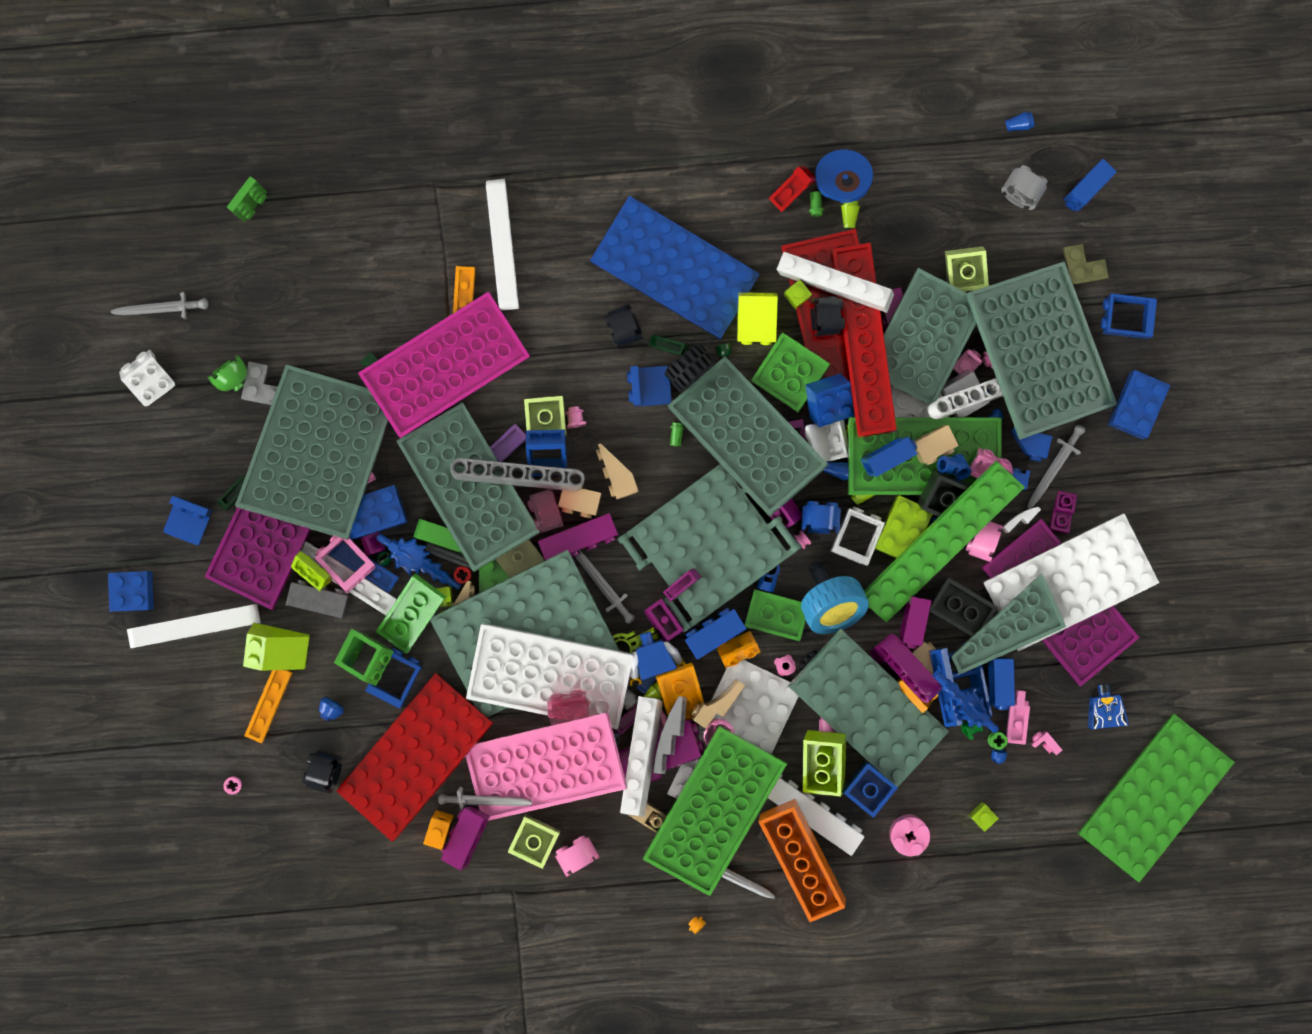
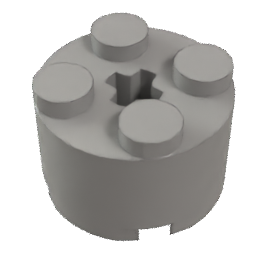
M1022 165L1020 168H1015L1001 191L1002 193L1005 191L1007 193L1005 197L1016 206L1021 208L1029 206L1028 210H1033L1046 191L1048 181L1043 176L1034 174L1029 167Z

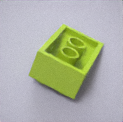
M253 623L247 633L243 667L261 671L305 669L310 635Z

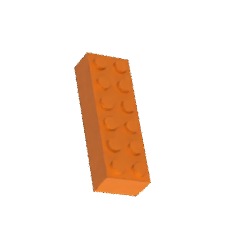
M796 799L760 813L758 822L809 922L844 909L846 898Z

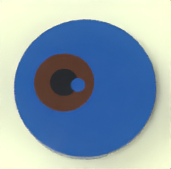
M845 149L836 150L828 153L819 161L816 168L815 181L817 188L826 198L829 197L840 201V203H850L859 200L867 194L872 184L873 170L869 161L860 153Z

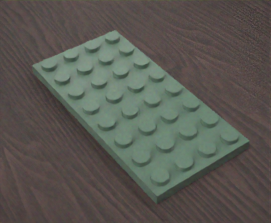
M726 357L722 358L668 405L669 410L769 517L828 467L826 461Z
M463 402L396 441L473 572L540 533L512 485L457 480L452 476L451 463L457 458L498 462ZM457 466L454 470L458 473H461L465 470V468L463 466ZM480 467L474 470V473L478 475L484 472V469ZM500 469L493 472L497 477L504 474Z
M841 629L788 685L837 733L846 734V741L896 787L908 777L949 732L927 710L922 713L901 691L899 683Z

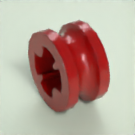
M458 567L454 572V578L458 583H467L472 578V572L467 567ZM462 569L468 573V577H465L466 580L464 581L458 577V573H461L460 570Z

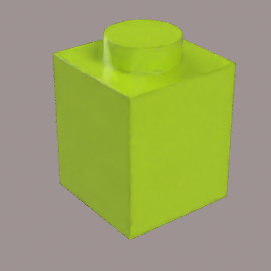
M799 280L785 291L784 296L796 310L811 298L812 294L803 282Z
M983 802L968 814L984 832L999 819Z

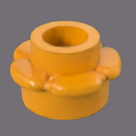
M695 916L689 922V931L697 934L704 927L706 922L702 919V916L699 918Z

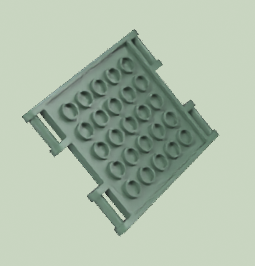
M721 464L617 539L620 545L623 544L634 559L639 571L653 563L669 587L693 568L702 577L675 598L679 599L693 619L690 622H687L674 604V600L671 602L668 598L663 600L682 626L683 633L690 630L802 548V545L796 542L782 523L783 519L780 516L776 517L769 524L764 521L745 495L747 492L740 488L734 478ZM774 527L779 530L791 548L789 550H785L772 532ZM631 537L635 538L648 556L645 560L641 558L629 541Z

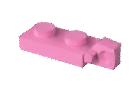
M1016 690L1015 706H1009L1006 729L1008 743L1026 744L1030 706L1029 701H1025L1026 691Z

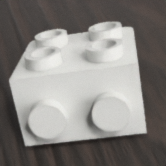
M151 350L140 353L135 361L131 364H125L119 372L123 383L144 406H149L175 386L174 381L156 361V357Z
M844 420L820 428L816 424L805 427V436L809 445L826 462L848 457V439Z

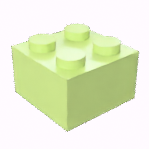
M983 246L945 251L947 283L964 292L989 286L986 250Z
M563 396L524 399L527 430H565V436H567Z
M526 814L508 853L543 869L560 830Z

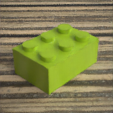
M899 495L896 496L884 522L885 524L875 550L897 559L926 530L933 514L922 510L917 503Z
M807 730L803 740V793L842 796L845 788L846 734Z

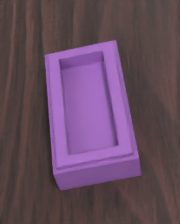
M514 424L490 446L496 459L499 462H503L526 441V434Z

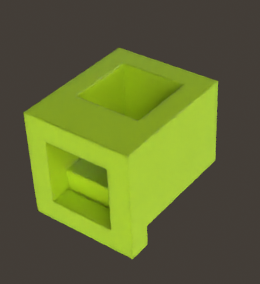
M452 587L436 588L446 596L440 607L453 606Z

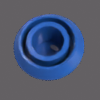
M328 697L321 698L318 711L321 712L319 716L327 721H330V719L335 720L344 713L343 707Z

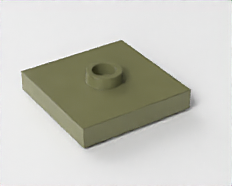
M527 540L495 560L510 578L543 562L544 558L530 540Z

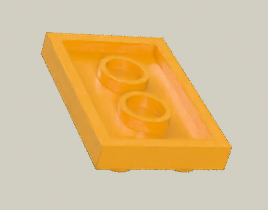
M692 662L656 675L667 717L678 697L683 696L687 697L685 721L693 720L691 718L692 709L696 704L699 705L701 702L704 703Z

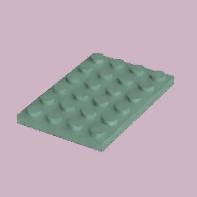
M920 268L916 269L884 332L891 386L930 405L938 399L976 325V321L966 292Z

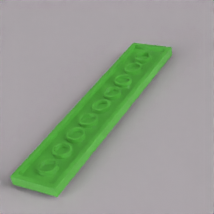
M996 460L864 590L868 599V607L885 622H888L909 601L910 597H913L1025 488L1023 484Z

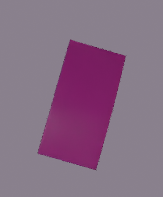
M1063 491L1057 492L1049 526L1051 531L1069 534L1077 494Z

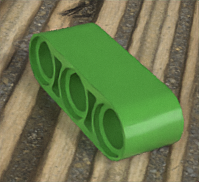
M422 519L418 520L413 537L462 553L448 528Z

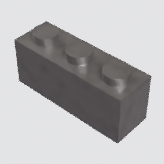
M297 579V583L291 582L286 605L345 618L350 595H346L344 590L335 588L333 592L327 590L326 586L321 591H318L315 587L308 586L309 582Z

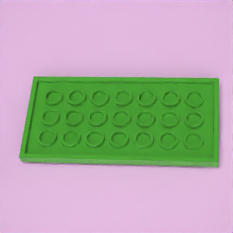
M855 417L848 418V495H921L933 470L937 469L938 460L927 465V463H920L915 455L883 474L874 477L868 476L860 459L899 437H909V439L916 440L943 425H949L959 445L954 448L955 451L947 456L952 457L956 454H962L970 466L977 456V450L982 448L983 450L988 449L992 451L996 457L1001 459L1002 418L933 419L924 417H895L897 432L860 438L857 434ZM969 475L962 481L972 485L977 478Z
M1172 713L1083 825L1078 834L1137 882H1140L1235 762Z
M719 725L646 850L643 860L711 896L785 769L787 762Z

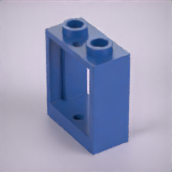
M1102 159L1064 198L1066 206L1072 211L1078 212L1117 171Z
M1111 293L1103 302V310H1105V317H1102L1101 320L1103 334L1142 339L1152 338L1157 299ZM1114 302L1144 305L1141 332L1111 328Z
M527 430V464L567 469L565 430ZM561 449V458L534 459L533 450ZM535 473V474H533L532 476H542V475L539 474V473Z
M899 437L862 457L860 461L868 476L877 477L917 455V446L912 438Z
M392 648L394 652L391 657L415 669L401 697L399 698L372 684H368L365 691L400 709L423 666L419 665V660L411 656L408 659L402 656L403 652Z
M996 658L988 662L990 704L994 708H998V710H1008L1009 706H1015L1014 659Z

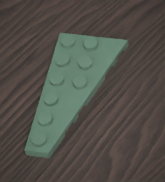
M1041 573L951 655L959 675L1066 627L1043 574Z

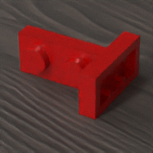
M805 165L798 166L793 171L794 173L769 197V200L781 212L809 185L815 182V176Z

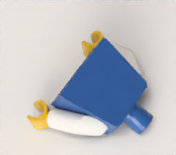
M651 631L642 633L640 638L643 645L636 647V651L632 653L634 657L629 676L630 686H632V682L635 680L640 685L641 680L677 669V667L686 665L679 651L669 642H663L661 639L654 641Z

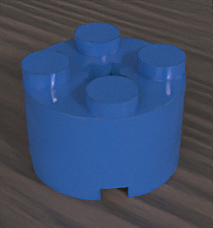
M808 501L806 506L802 507L801 530L805 531L808 528V532L830 534V530H835V533H839L841 508H838V503L819 505V502Z

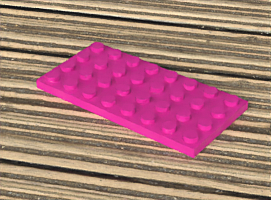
M487 292L363 369L358 374L399 438H402L530 356L491 294Z

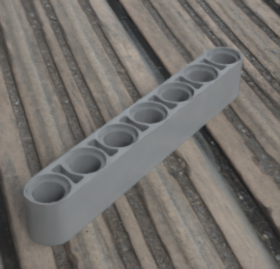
M457 458L451 463L452 476L457 480L579 491L583 487L585 480L584 474L580 470L463 458ZM457 466L465 468L461 473L456 472L454 469ZM480 467L484 469V472L480 475L475 474L474 470ZM500 469L504 474L497 477L493 472ZM516 471H519L523 474V476L521 478H515L512 474ZM539 473L542 475V478L534 480L532 475ZM558 475L562 480L554 482L551 477ZM578 477L581 482L573 484L570 479Z

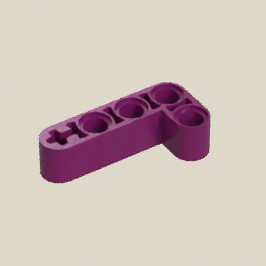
M887 635L870 650L873 660L880 664L886 661L923 702L929 703L941 691L942 688L939 682L896 635Z

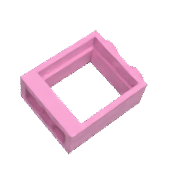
M333 536L329 540L331 543L327 547L322 546L315 553L316 557L314 559L348 594L376 567L350 539L346 540ZM343 540L365 562L345 582L322 560Z

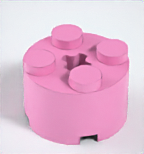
M990 521L974 539L968 542L966 551H969L968 554L991 562L992 557L989 555L992 556L995 552L1003 526Z
M905 814L896 818L890 826V840L899 853L906 856L920 855L927 848L930 841V833L926 824L918 816ZM912 831L914 836L907 839L905 834H909Z
M581 836L573 841L574 845L569 848L567 845L556 851L557 856L555 858L566 877L571 875L570 870L574 873L594 861L592 857L595 859L600 858L589 837Z

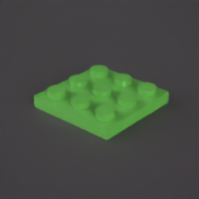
M782 332L751 381L797 412H800L807 401L805 385L821 380L831 364Z

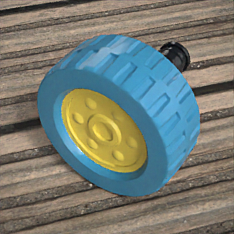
M817 561L809 566V571L816 586L803 598L801 610L811 630L818 634H831L838 632L840 629L844 630L859 621L866 613L869 605L860 583L855 578L849 576L830 579L822 562Z

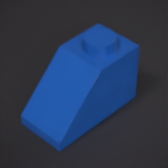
M1015 427L1011 429V434L1024 455L1030 456L1029 460L1041 462V459H1047L1052 436L1037 433L1019 440Z

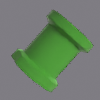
M999 731L996 733L991 732L987 738L988 744L998 750L1003 749L1008 743L1007 737ZM997 736L1002 739L1001 742H998V745L994 742Z

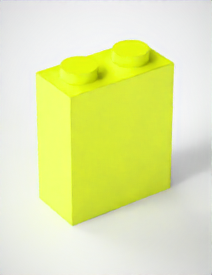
M738 292V342L744 345H750L753 342L771 345L772 342H776L777 293Z

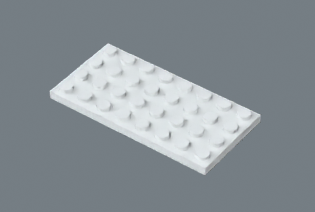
M1124 513L983 582L999 612L1041 573L1043 574L1066 627L1017 649L1018 651L1159 584Z
M481 623L466 699L568 720H576L608 712L612 729L618 730L634 655L632 653Z
M743 660L733 667L726 668L712 700L727 690L735 679L741 681L745 685L724 717L716 713L712 720L725 719L732 725L734 734L772 754L799 696L788 687L791 682ZM699 725L700 734H698V737L706 748L707 744L703 738L705 728ZM699 760L679 767L667 792L668 795L677 799Z

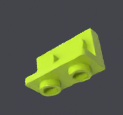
M302 551L295 556L291 568L318 591H321L331 582L332 577L324 568L318 566L311 557L305 555Z

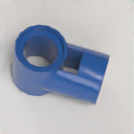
M956 454L952 457L941 456L937 462V469L940 473L954 475L958 480L967 478L972 471L962 454Z
M779 565L776 566L775 573H767L759 579L758 589L774 592L780 572ZM765 576L772 578V581H764Z

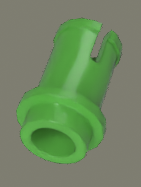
M819 191L810 192L811 209L809 213H811L812 217L822 216V212H824L822 208V193Z
M672 422V426H670L672 428L670 445L682 447L684 425Z

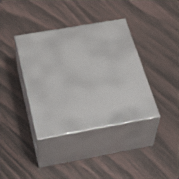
M967 369L947 381L942 389V393L944 396L980 383L975 373ZM988 401L954 413V416L956 418H964L990 402Z

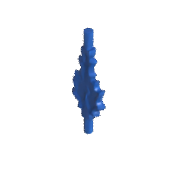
M379 534L376 540L387 546L391 551L390 558L395 559L396 569L403 567L410 576L412 570L418 575L422 571L423 574L428 573L433 581L439 580L442 584L446 583L457 591L462 584L449 577L450 574L446 571H442L440 569L441 564L432 563L431 559H426L431 552L424 551L426 546L418 545L416 539L405 542L401 538L396 542L382 534Z
M939 671L933 673L932 676L942 685L941 688L949 693V699L955 700L957 702L956 705L961 706L958 712L962 714L961 718L968 721L969 727L976 724L978 728L986 726L993 733L999 730V727L990 720V716L987 714L988 708L984 706V698L982 696L978 697L974 689L971 688L969 691L967 689L960 690L956 682L946 679Z

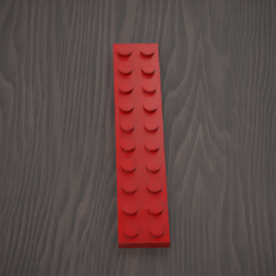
M871 243L832 249L835 270L877 284ZM839 296V299L843 301L841 316L845 320V329L843 331L858 437L897 432L881 311Z

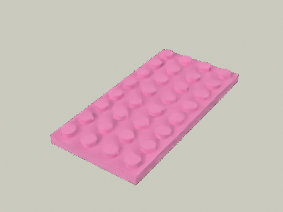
M608 712L480 742L466 756L476 796L517 797L533 800V803L527 806L478 805L480 811L490 816L489 820L627 789Z

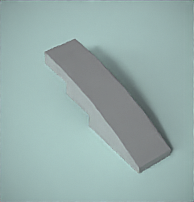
M679 696L669 713L658 744L653 773L665 774L667 755H675L676 736H684L687 697Z

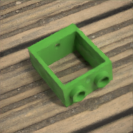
M351 628L334 663L362 681L376 686L394 651L368 635ZM364 643H367L377 650L363 674L355 669L353 665Z

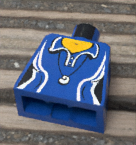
M1109 684L1098 685L1099 696L1089 698L1088 728L1100 729L1129 725L1121 696L1111 694Z

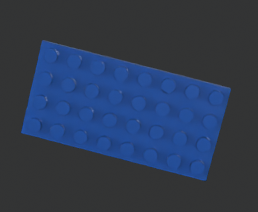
M631 196L626 200L590 260L591 263L720 340L738 312V292L749 293L760 275L758 272Z

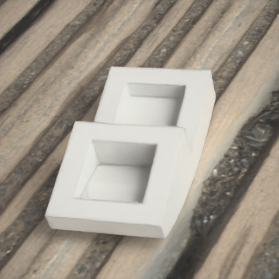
M1035 507L1020 512L1009 519L1003 525L1002 530L1009 533L1020 520L1024 524H1028L1041 509Z

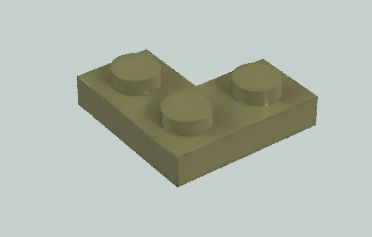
M1083 244L1063 248L1065 264L1073 285L1109 278L1105 259L1086 263Z

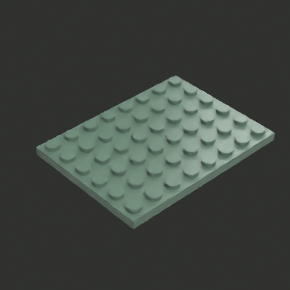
M1065 262L966 294L1019 440L1117 405Z
M285 365L235 506L348 540L389 422L368 388Z
M568 549L435 614L430 619L467 691L481 623L620 651ZM472 700L475 707L486 717L508 708Z

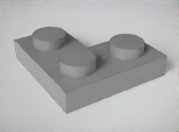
M248 362L247 376L241 396L242 400L267 405L272 404L278 387L265 384L268 365Z

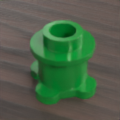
M962 720L963 725H960L963 734L969 740L974 739L973 734L983 731V726L978 728L975 724L969 727L967 720L965 722Z

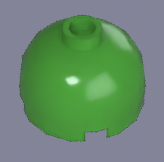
M239 355L234 357L236 361L231 362L228 360L212 372L214 377L208 376L209 381L221 391L232 389L237 391L244 386L243 381L247 376V369Z

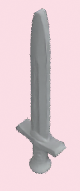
M181 292V301L126 306L111 310V313L114 315H139L182 311L181 317L187 319V309L201 308L205 310L208 308V301L203 298L198 301L186 302V294Z
M1075 426L1074 433L1067 443L1059 438L1057 439V443L1062 444L1063 447L1031 496L1028 509H1031L1039 501L1072 451L1076 455L1081 453L1073 445H1075L1079 436L1085 433L1083 426Z
M579 550L580 554L575 556L611 603V606L606 608V612L616 607L624 616L625 623H632L635 616L628 612L622 604V601L628 597V594L625 593L620 598L588 558Z
M459 787L457 791L458 796H450L443 793L438 796V803L440 805L459 803L460 810L466 808V805L527 806L533 803V800L526 798L464 795L462 787Z
M727 868L722 875V878L756 894L771 899L775 898V895L765 887Z

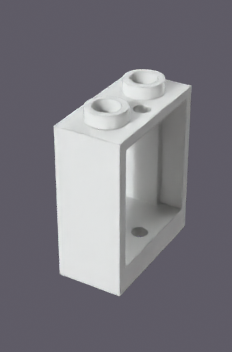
M849 508L846 511L840 526V532L837 534L830 552L868 566L885 523L881 521L882 518L871 514L869 517L864 515V511L859 508ZM851 516L876 526L865 556L839 546Z

